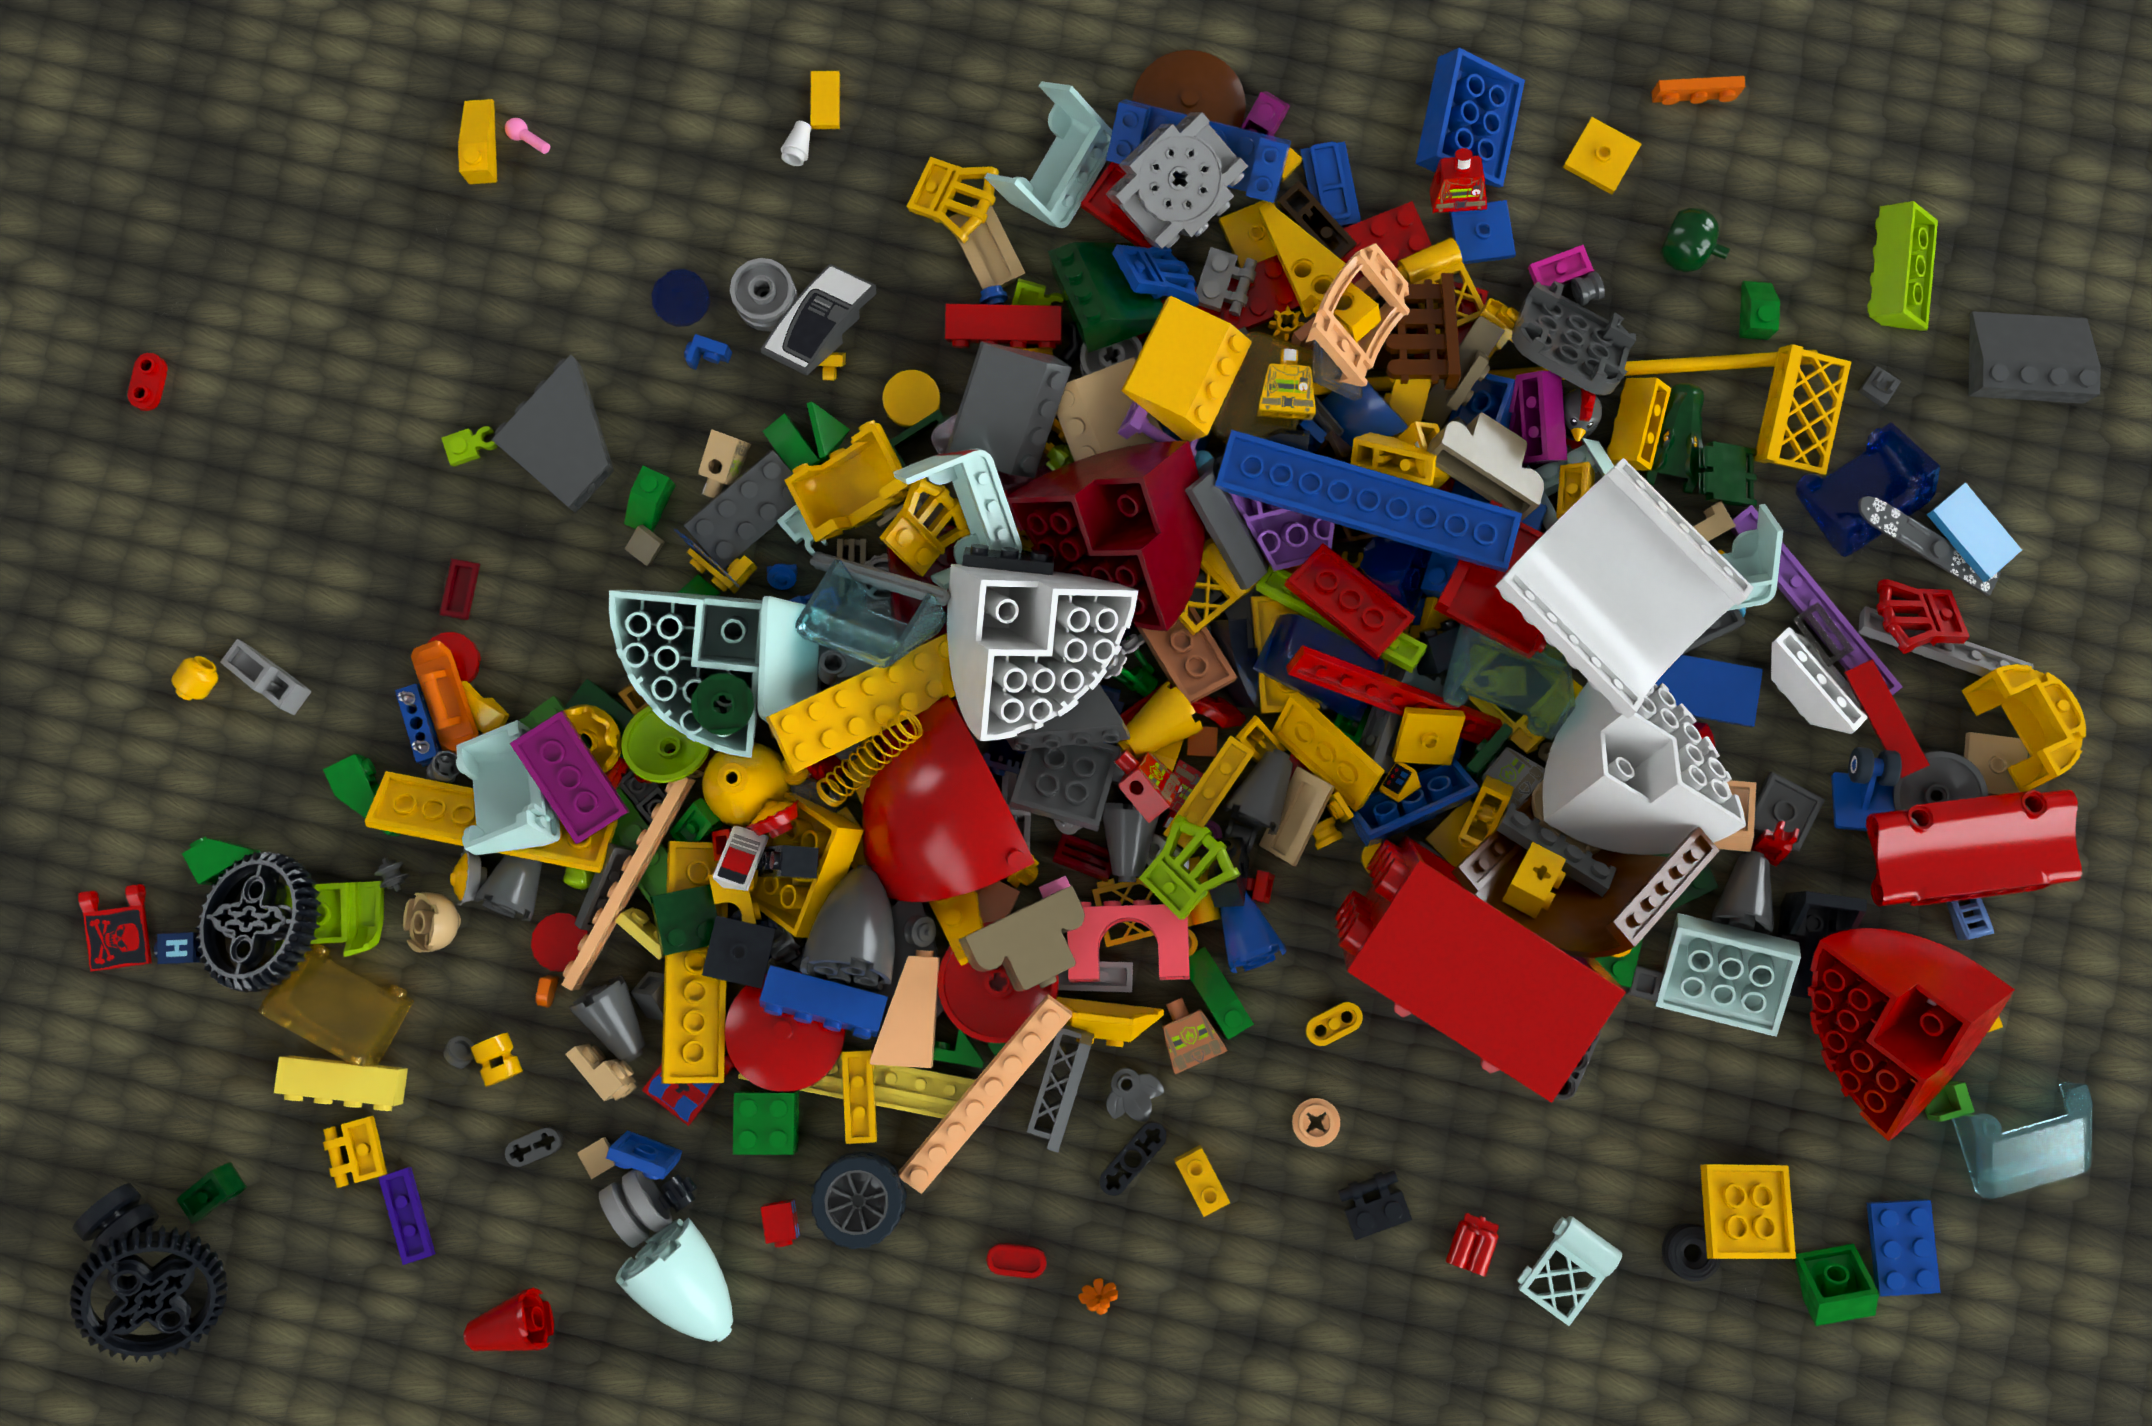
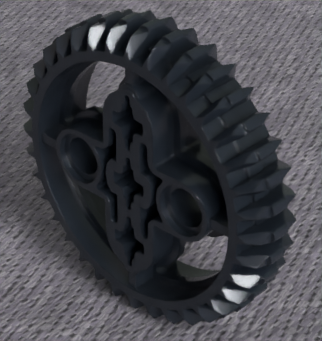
M254 852L253 855H245L242 861L237 862L235 860L234 866L226 868V873L218 874L219 881L217 883H211L213 889L211 893H205L207 901L205 904H201L203 912L197 916L201 921L200 925L195 929L200 932V935L195 940L201 944L196 951L202 954L200 961L205 964L204 970L208 971L210 977L214 978L217 983L229 987L231 990L247 993L262 992L263 990L272 989L273 985H281L283 979H290L291 971H299L298 963L306 961L304 954L307 951H312L309 945L311 940L317 939L314 936V931L320 927L316 924V920L322 916L317 911V908L322 904L316 899L320 894L314 888L317 882L311 879L312 874L305 870V866L298 863L294 858L280 853ZM280 874L289 887L292 907L284 905L286 888L282 882H279ZM242 890L240 902L234 903L236 897ZM225 936L232 938L230 945V957L234 962L237 963L236 968L234 967L228 956L225 944ZM276 941H284L274 955Z
M149 1225L146 1228V1232L140 1233L136 1227L130 1236L122 1231L119 1240L110 1237L107 1241V1246L99 1244L96 1248V1253L90 1252L86 1262H82L79 1272L74 1276L70 1291L69 1305L71 1306V1316L75 1319L76 1329H81L80 1334L82 1338L88 1337L90 1346L98 1344L99 1352L109 1349L111 1358L115 1354L120 1353L123 1361L130 1355L134 1356L136 1363L141 1356H147L149 1362L153 1359L154 1355H159L164 1359L166 1352L170 1351L176 1356L179 1352V1347L188 1350L191 1346V1341L199 1343L202 1334L208 1335L211 1325H216L218 1316L223 1312V1306L227 1300V1274L223 1270L222 1260H218L216 1251L210 1252L211 1247L209 1243L201 1245L199 1236L190 1240L189 1231L178 1235L176 1227L170 1233L165 1232L166 1229L163 1225L159 1231H153ZM152 1251L172 1253L153 1267L141 1257L135 1255ZM198 1267L205 1275L208 1292L201 1310L193 1318H190L191 1306L182 1293L193 1282L195 1268ZM107 1268L109 1270L107 1274L108 1283L117 1295L106 1306L104 1320L102 1321L92 1308L91 1290L96 1278ZM127 1273L133 1274L132 1276H128V1277H127V1276H123V1274H127ZM174 1311V1312H176V1313L169 1314V1313H166V1312ZM146 1321L163 1332L154 1335L129 1334Z

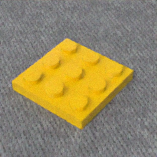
M1700 1165L1707 1259H1796L1788 1165Z

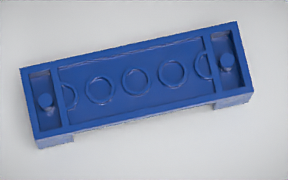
M1127 99L1120 101L1106 161L1120 164L1160 124H1173L1176 126L1187 114ZM1209 120V125L1237 157H1241L1248 165L1243 171L1245 176L1233 187L1230 185L1227 187L1246 191L1245 196L1274 203L1278 195L1291 141Z

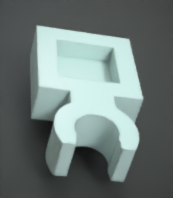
M796 504L780 517L777 522L796 544L804 539L806 550L813 556L816 553L812 548V543L815 540ZM827 540L821 541L824 546L828 545Z

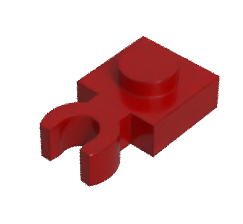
M1783 820L1779 821L1774 832L1766 829L1752 843L1751 851L1763 853L1764 858L1768 859L1770 864L1777 866L1791 852L1793 844L1797 841L1800 829L1795 828L1792 832H1785V822Z

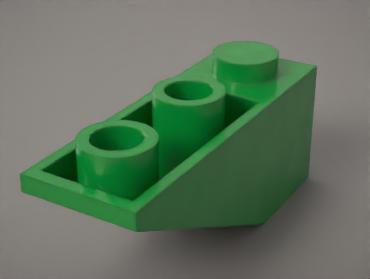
M353 754L323 769L334 795L362 817L366 818L380 784L377 783L373 775L376 773V769L372 761L365 756ZM381 830L385 834L390 836L398 837L401 835L399 833Z

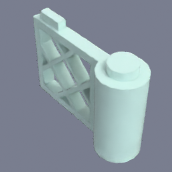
M1572 1216L1566 1219L1561 1217L1553 1228V1233H1555L1553 1241L1533 1268L1527 1265L1517 1278V1281L1521 1283L1518 1287L1521 1292L1568 1326L1571 1325L1604 1278L1616 1269L1622 1258L1620 1250ZM1556 1250L1566 1257L1568 1268L1550 1270L1549 1259ZM1571 1261L1578 1265V1267H1572ZM1545 1266V1267H1546V1271L1540 1272V1271L1543 1269V1267ZM1586 1271L1594 1277L1588 1287L1575 1289L1573 1273ZM1569 1274L1571 1289L1554 1292L1551 1276ZM1547 1277L1550 1292L1536 1294L1529 1289L1535 1278ZM1576 1294H1582L1577 1300ZM1572 1295L1574 1306L1565 1315L1557 1309L1555 1297ZM1551 1298L1552 1305L1545 1299Z

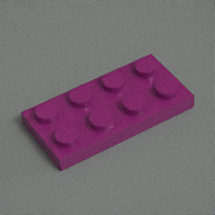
M563 710L510 743L576 845L629 812Z

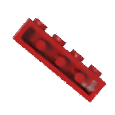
M946 304L945 340L948 343H952V347L969 348V343L986 342L996 345L1010 344L1009 347L1026 349L1027 344H1037L1038 349L1053 350L1056 349V345H1062V306Z

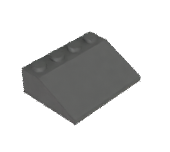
M1976 311L1970 313L1969 397L2084 404L2100 395L2101 366L2087 318Z
M981 342L945 453L975 448L982 449L991 455L997 471L1010 475L1035 478L1072 367L1053 355Z

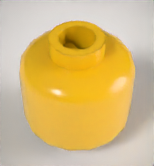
M201 656L189 657L181 662L173 674L171 682L176 688L175 692L179 697L189 701L192 699L201 700L208 696L217 683L218 674L216 666L210 660Z

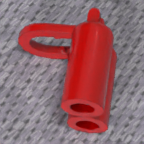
M1465 1213L1463 1220L1459 1221L1446 1262L1486 1277L1498 1241L1497 1231L1499 1225L1485 1220V1217H1476L1470 1215V1213Z

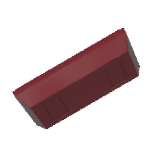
M451 558L439 615L469 620L481 564Z

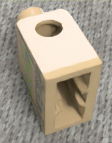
M711 429L698 471L699 475L707 477L702 492L703 495L715 498L722 492L724 484L730 485L738 478L749 452L750 443ZM722 464V470L719 473V467Z

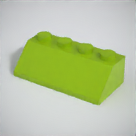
M1915 201L1880 206L1879 217L1875 223L1877 241L1873 247L1874 272L1870 276L1872 293L1867 309L1869 317L1882 326L1925 331L1928 330L1938 220Z

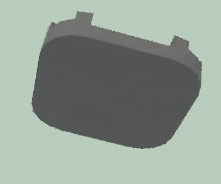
M1554 281L1551 286H1545L1537 282L1522 303L1513 328L1512 341L1515 347L1532 362L1586 391L1598 395L1611 394L1628 372L1625 370V365L1630 348L1636 341V334L1628 333L1621 325L1624 318L1617 313H1614L1608 321L1562 296L1563 284Z

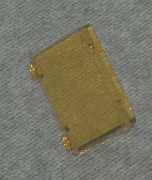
M320 944L309 945L312 951H307L304 954L306 961L298 963L299 971H291L290 979H283L281 985H275L263 1000L258 1012L354 1065L362 1067L378 1065L414 1000L406 996L408 993L406 990L396 985H391L390 988L379 987L333 962V958L329 955L331 950Z

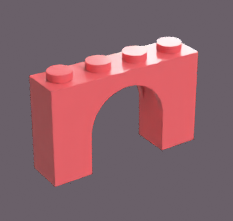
M1150 900L1133 901V905L1121 906V901L1103 902L1104 906H1092L1091 902H1080L1085 914L1084 921L1079 928L1067 932L1068 946L1076 962L1074 967L1068 969V980L1070 983L1100 982L1099 948L1101 940L1111 927L1122 922L1140 923L1154 934L1158 942L1160 980L1190 979L1188 916L1184 920H1180L1164 903L1151 905Z

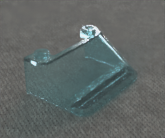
M834 559L798 617L795 628L804 639L873 666L886 668L937 635L945 624L947 615L935 595L931 593L926 594L909 624L864 608L863 606L867 602L865 587L860 582L854 580L841 560Z
M1460 623L1443 688V701L1452 706L1460 707L1466 703L1470 695L1527 715L1529 722L1527 724L1528 730L1534 735L1552 740L1575 709L1572 668L1566 661L1565 656L1556 647L1547 643L1542 653L1536 652L1529 659Z
M2059 1083L2067 1115L2002 1133L2001 1124L1990 1114H1967L1953 1118L1952 1120L1975 1191L1982 1197L1994 1199L2085 1173L2090 1168L2092 1161L2093 1103L2087 1084Z

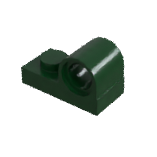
M229 1162L208 1172L176 1200L191 1224H194L219 1205L239 1195L247 1186L232 1162Z

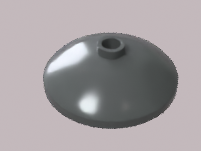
M1935 751L1924 754L1930 764L1929 766L1901 779L1899 778L1898 783L1893 786L1892 793L1894 808L1897 811L1910 809L1917 804L1988 796V789L1983 775L1968 759L1951 752ZM1934 790L1940 792L1941 796L1938 801L1931 799V793ZM1912 818L1913 822L1919 826L1917 821Z

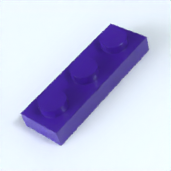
M408 1167L378 1177L402 1264L405 1265L435 1255L412 1168Z

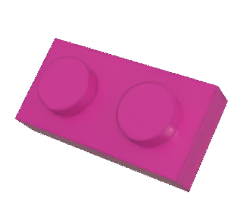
M1584 245L1537 261L1528 267L1534 285L1540 282L1541 285L1551 286L1554 281L1564 285L1571 282L1573 278H1583L1588 273L1594 271Z

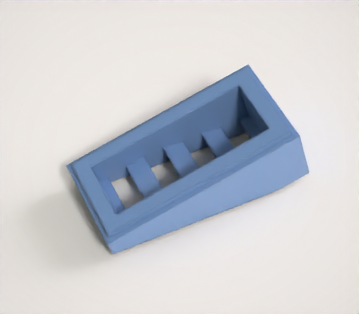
M1981 898L1970 899L1971 904L1959 906L1958 901L1947 902L1957 940H1970L1994 934L1992 923ZM1973 910L1974 916L1964 918L1963 912ZM1977 923V928H1968L1967 924Z

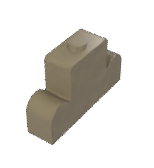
M1482 412L1479 413L1466 427L1460 422L1451 421L1430 441L1427 452L1437 455L1435 465L1437 468L1487 500H1494L1502 504V508L1522 513L1521 521L1540 506L1544 491L1543 479L1535 470L1522 468L1527 441Z
M1069 886L958 940L968 962L975 970L985 972L996 969L1003 964L1015 991L1027 990L1038 984L1040 988H1044L1057 981L1056 975L1075 966V959L1062 933L1079 928L1084 921L1085 914L1073 886Z

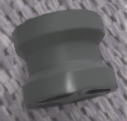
M1596 271L1588 273L1585 278L1576 277L1571 280V289L1577 304L1584 306L1588 304L1589 300L1604 298L1605 289L1603 281Z

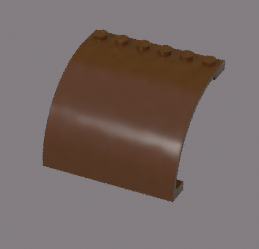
M1531 794L1515 810L1526 814L1529 819L1533 820ZM1700 827L1691 831L1668 857L1626 854L1602 849L1593 854L1591 858L1604 863L1607 867L1612 865L1617 868L1610 887L1603 897L1570 876L1565 875L1559 888L1552 887L1550 891L1556 895L1549 909L1546 911L1541 908L1536 919L1502 902L1528 850L1496 829L1452 871V874L1466 890L1570 956L1597 958L1616 955L1634 948L1720 850Z

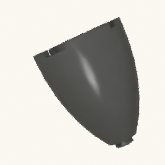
M858 865L857 868L850 870L838 882L819 910L805 945L800 971L805 975L826 979L869 992L880 991L883 984L891 985L895 956L894 922L886 889L878 875L873 871L872 867Z

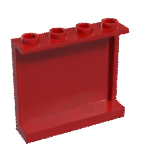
M1491 500L1489 503L1495 506L1502 507V504L1494 500ZM1520 522L1509 567L1506 572L1459 559L1434 610L1529 659L1536 652L1542 653L1547 645L1543 634L1534 625L1526 622L1521 612L1512 603L1503 599L1500 591L1495 586L1544 533Z

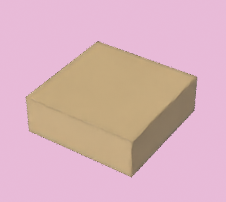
M606 1137L601 1138L577 1153L591 1179L615 1166L614 1161L606 1159L610 1147Z

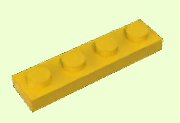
M1230 735L1163 835L1168 837L1177 815L1186 817L1188 822L1204 828L1255 752ZM1182 832L1177 845L1184 849L1193 839V836Z

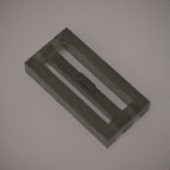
M1816 602L1792 619L1827 667H1830L1834 662L1854 650L1819 602ZM1817 611L1844 647L1842 650L1839 651L1811 613ZM1805 617L1808 619L1834 655L1832 657H1828L1801 620Z

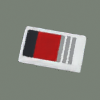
M733 826L713 874V879L722 888L748 891L769 837L764 834L758 836L754 831L741 826Z

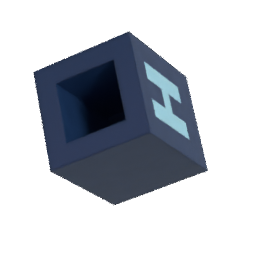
M200 932L157 934V941L154 945L157 964L201 963L200 958L202 954L196 951L201 944L195 940L200 935Z

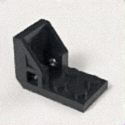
M1810 891L1785 894L1780 910L1778 937L1799 942L1801 959L1789 996L1811 999L1812 996H1808V987L1812 985L1813 971L1810 968L1819 941L1840 931L1857 929L1866 913V899Z

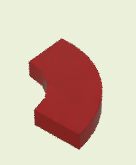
M1206 696L1191 704L1196 713L1210 718L1222 728L1242 726L1246 719L1245 715L1236 707L1219 696L1216 700Z

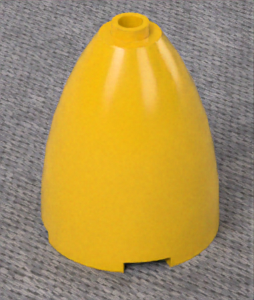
M755 742L751 758L718 751L708 762L703 774L702 789L707 805L728 826L747 828L746 825H750V822L765 807L767 802H783L785 791L788 790L794 793V785H789L783 779L781 763L784 761V758L772 748Z

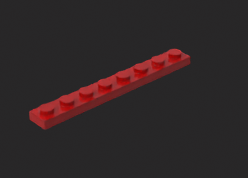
M1304 645L1300 647L1286 666L1288 675L1403 716L1405 707L1463 711L1466 717L1460 738L1480 744L1485 738L1489 741L1502 726L1501 719Z

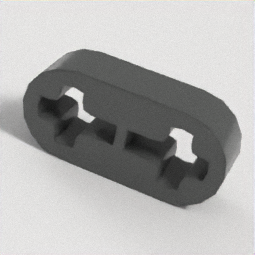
M556 1127L542 1128L509 1143L505 1150V1158L512 1166H525L557 1152L563 1145V1135ZM544 1133L548 1136H554L555 1141L551 1143L552 1149L548 1145L538 1148L537 1142L545 1139ZM517 1145L520 1148L531 1147L532 1151L523 1155V1161L521 1157L515 1158L513 1152L517 1151Z

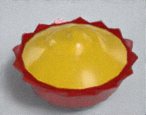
M797 799L795 802H767L765 807L750 822V825H746V827L751 828L758 836L769 833L771 838L782 835L793 828L790 821L799 816V800Z

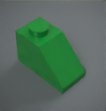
M1743 281L1741 285L1739 338L1768 340L1779 330L1780 300L1772 283Z
M642 466L630 491L624 524L635 530L643 524L653 532L676 486L669 477Z
M203 837L190 844L191 848L183 852L182 855L197 883L211 885V883L219 881L218 874L226 873V868L234 866L235 860L237 862L242 861L245 855H253L254 852L259 853L260 850Z

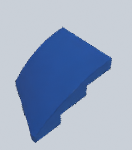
M1341 382L1321 402L1344 429L1341 438L1351 447H1353V439L1366 433L1372 432L1391 437L1398 433H1403L1409 427L1369 382L1363 387Z

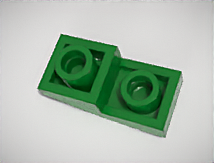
M785 413L763 430L771 445L791 471L804 463L813 466L821 462L809 442L802 437L792 420Z

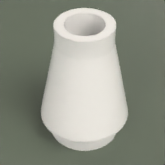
M796 121L794 128L781 147V158L792 166H802L804 161L808 160L810 132L812 129L808 123Z

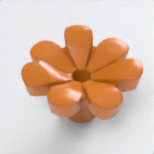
M1098 1278L1093 1281L1094 1287L1090 1285L1083 1286L1081 1289L1082 1293L1078 1295L1081 1304H1086L1089 1311H1096L1097 1314L1103 1315L1108 1311L1107 1308L1110 1307V1302L1117 1300L1118 1290H1116L1114 1283L1110 1282L1104 1286L1103 1279Z

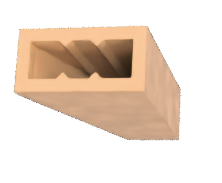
M916 950L915 956H908L871 1055V1065L933 1067L938 1002V974L940 968V957H934V951Z

